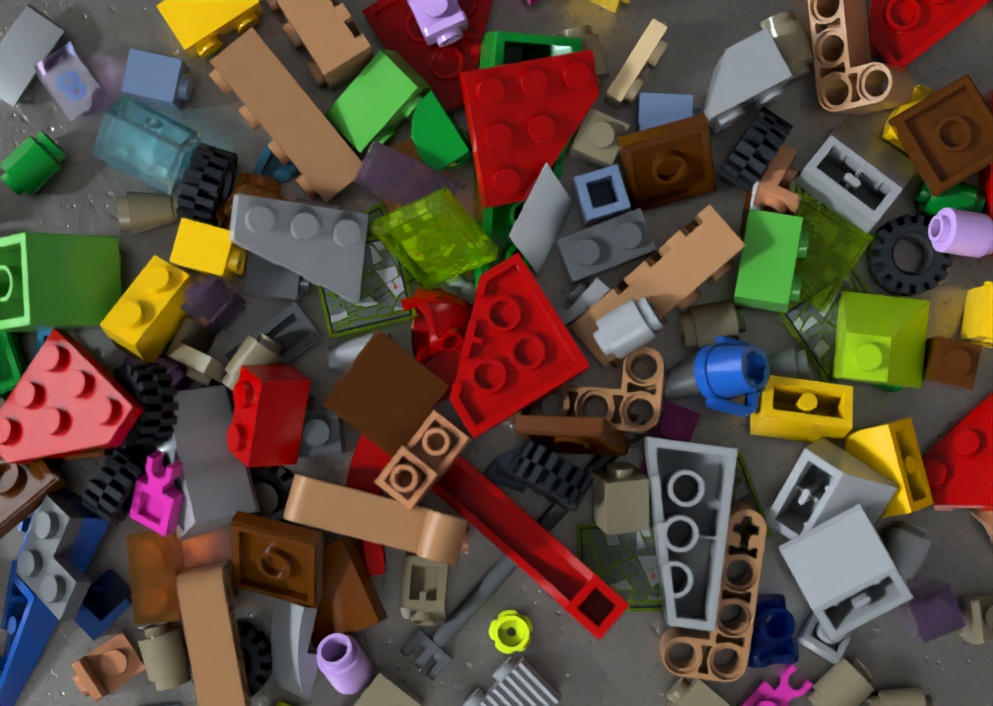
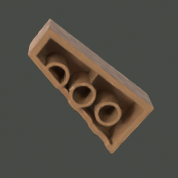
M265 0L272 12L280 8L288 23L281 27L294 48L297 49L303 45L311 57V60L307 61L305 65L318 86L326 82L331 91L335 92L353 81L373 59L374 54L371 45L364 34L359 36L360 32L343 2L339 4L337 0Z
M253 27L210 60V64L215 70L209 76L226 96L231 91L237 95L244 104L238 111L255 131L262 126L273 140L267 146L283 166L291 161L302 175L295 180L311 200L319 195L327 203L367 170L365 165Z
M709 204L697 214L693 221L680 229L656 253L642 262L620 284L611 289L568 327V331L601 369L608 363H611L616 369L624 362L625 357L618 359L614 353L609 356L604 354L593 335L594 332L599 330L596 320L632 298L637 301L646 296L659 314L665 327L669 322L665 319L664 315L676 305L681 311L688 307L702 294L697 287L708 277H711L715 282L718 281L735 266L731 258L746 245Z

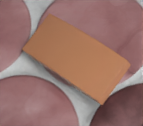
M433 410L406 446H401L375 480V483L409 511H412L472 440V437L440 411Z

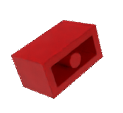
M291 364L241 365L239 381L236 382L233 390L235 403L233 420L227 429L228 450L247 467L297 465L311 380Z

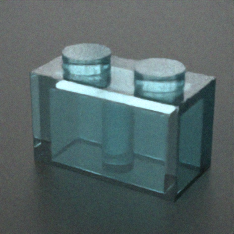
M123 95L104 112L92 155L107 162L113 169L124 171L146 182L152 189L171 195L181 185V182H184L186 167L189 168V160L194 155L196 147L200 145L203 134L127 95Z

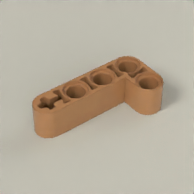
M808 0L817 97L821 106L830 112L861 115L905 104L911 98L914 91L913 77L905 68L871 62L865 0H839V8L836 13L835 5L838 0ZM844 43L843 54L839 57V49ZM888 77V87L883 93L882 85L884 79ZM848 86V89H849V91H848V97H847V99L844 101V98H843V96H844V91H845L846 87Z
M641 346L625 357L621 389L563 385L547 396L551 394L561 395L564 406L557 416L587 417L586 406L589 401L598 397L604 398L608 403V412L604 418L622 433L649 434L660 426L663 419L667 378L666 363L660 353L654 348ZM642 357H651L657 362V371L654 376L646 380L636 378L634 375L635 363ZM547 396L532 404L530 409L526 408L516 415H529L531 410L532 415L545 416L542 411V404ZM639 401L650 402L653 406V417L644 425L634 424L630 419V410ZM516 415L505 422L515 424Z
M297 473L294 474L283 515L284 519L413 552L419 557L457 566L469 521L466 517L418 504L412 511H409L394 498Z
M735 502L730 507L715 632L675 626L667 629L660 638L659 651L666 669L674 675L719 682H733L739 679L746 671L767 533L766 523L762 515L749 503ZM744 516H747L753 524V527H745L742 541L748 549L739 546L741 537L734 526V523H742ZM735 560L747 561L748 570L744 576L737 579L726 576L727 567L731 562ZM729 604H737L742 607L740 617L733 622H726L720 619L721 610ZM685 642L692 646L691 653L684 659H674L669 655L670 649L677 643ZM723 648H730L736 651L734 660L727 665H719L714 662L715 654Z
M227 560L185 568L178 574L177 591L198 706H252L233 604L237 600L238 590L233 587L232 562Z

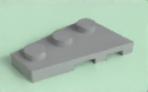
M244 194L234 195L229 233L230 242L303 276L305 280L340 295L339 297L352 304L359 303L369 214Z

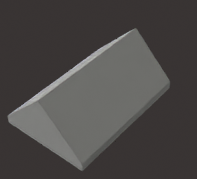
M226 385L177 391L178 394L173 396L174 402H179V410H174V415L178 417L177 425H171L174 433L168 437V441L155 444L157 450L164 452L162 464L165 469L177 460L183 462L181 474L174 480L173 487L184 492L176 528L177 537L180 541L230 524L237 511L253 515L261 513L250 468L228 450L226 436L227 429L232 424L234 405L230 389Z

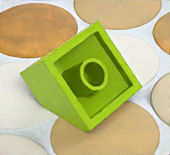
M840 291L831 379L921 389L930 301Z

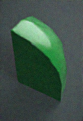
M430 90L419 101L413 114L411 136L421 159L431 175L441 173L444 168L453 162L458 164L472 156L473 151L471 144L438 96Z

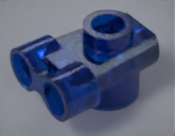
M782 594L757 596L748 659L749 667L763 668L772 664H792L799 661L798 640L791 637L795 630V619L787 610L785 596ZM772 615L770 621L766 622L767 618Z

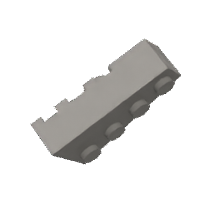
M642 436L646 472L649 478V497L664 620L669 626L715 632L738 449Z

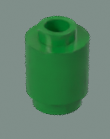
M41 130L35 137L29 135L0 164L5 171L0 178L19 196L24 191L33 196L63 167L60 162L67 154Z
M922 179L914 199L920 202L919 212L934 217L945 207L981 213L986 196L977 192V186L961 181L933 197Z

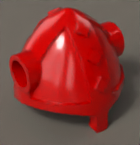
M436 287L426 290L418 288L414 296L401 300L404 311L413 308L411 344L417 361H429L438 354L445 351L453 352L463 345V337L465 336L473 309L465 298L463 299L458 295L445 292L444 289Z

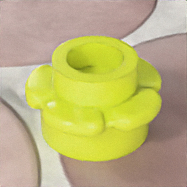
M504 610L499 613L497 620L491 622L489 635L496 642L495 647L499 651L506 654H511L513 651L521 652L531 643L530 632H532L533 626L531 620L526 615H519L516 610ZM508 628H514L516 633L513 636L508 635Z

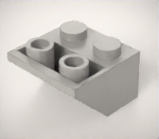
M767 28L728 47L714 68L700 114H705L709 123V129L712 128L715 134L738 122L737 118L745 114V110L751 108L754 114L758 113L763 106L767 108L776 103V98L785 93L783 86L792 77V74Z
M848 115L805 166L795 183L866 236L917 172V169L910 159L854 117Z
M821 437L804 449L764 521L792 540L860 503L873 527H875L899 485L826 438Z
M860 503L779 546L812 611L831 640L913 598L896 564Z

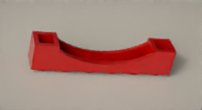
M461 454L432 487L431 490L461 516L466 517L471 525L518 565L598 640H602L630 608L631 604Z

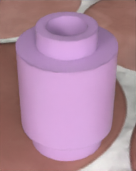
M945 207L931 219L928 227V236L936 251L973 258H980L983 255L993 253V220L987 214Z
M334 633L328 635L320 642L317 649L318 667L338 692L354 694L363 690L369 684L373 675L372 663L353 637Z

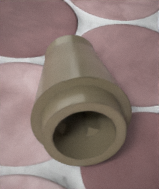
M127 191V196L116 197L120 231H132V235L174 223V221H181L177 218L178 214H176L179 194L170 195Z

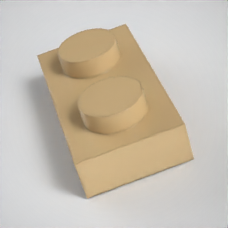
M654 18L652 19L608 88L603 100L617 110L624 100L632 104L645 83V80L639 77L647 63L655 67L669 45L662 40L668 29L667 26Z

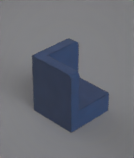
M109 569L88 588L74 621L95 641L103 637L142 598L114 569Z

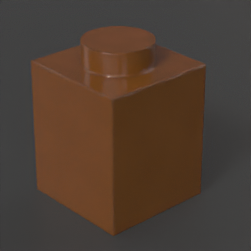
M940 336L927 338L922 383L957 391L973 390L982 346Z

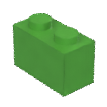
M380 49L324 116L360 153L376 152L377 150L381 152L396 139L398 133L395 129L405 118L409 120L413 117L419 101L432 87L396 51Z
M749 209L743 242L746 246L742 248L734 294L735 305L788 313L790 301L799 302L803 275L795 274L797 257L806 259L810 232L802 231L803 217Z

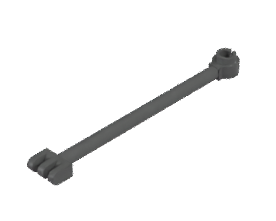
M630 413V419L635 423L640 415ZM643 420L641 423L637 425H644L646 424V421ZM637 434L636 437L630 439L629 448L642 445V436L647 437L648 434ZM596 455L583 470L592 477V470L607 469V465L613 463L619 456ZM553 502L536 521L550 533L570 510ZM505 555L432 636L420 628L400 652L407 657L414 652L417 645L423 648L424 651L413 664L420 669L430 657L436 660L437 663L431 666L426 674L433 681L453 660V656L444 648L519 566Z

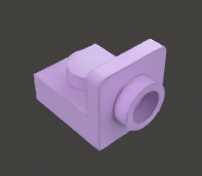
M407 0L427 46L438 43L439 47L452 44L463 37L462 31L468 29V19L464 11H461L457 0Z

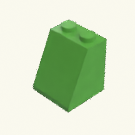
M23 232L0 238V333L52 331L53 328L61 330L102 329L99 324L122 296L120 271L122 256L119 252V237Z

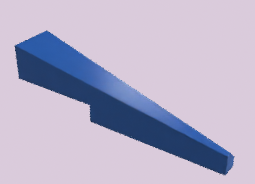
M61 488L55 494L62 495L84 518L68 555V558L84 573L109 524L83 506L81 502L83 500L82 496ZM41 506L18 524L17 530L25 532L19 555L23 551ZM18 558L17 560H12L0 627L8 631L4 655H0V706H14L59 621L14 571Z

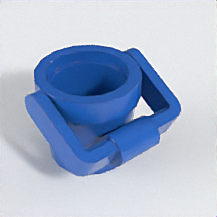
M718 336L716 337L715 344L704 346L697 353L694 363V376L698 389L706 398V407L746 417L757 410L762 389L768 383L770 366L768 358L761 347L729 337ZM745 395L744 405L728 401L735 396Z

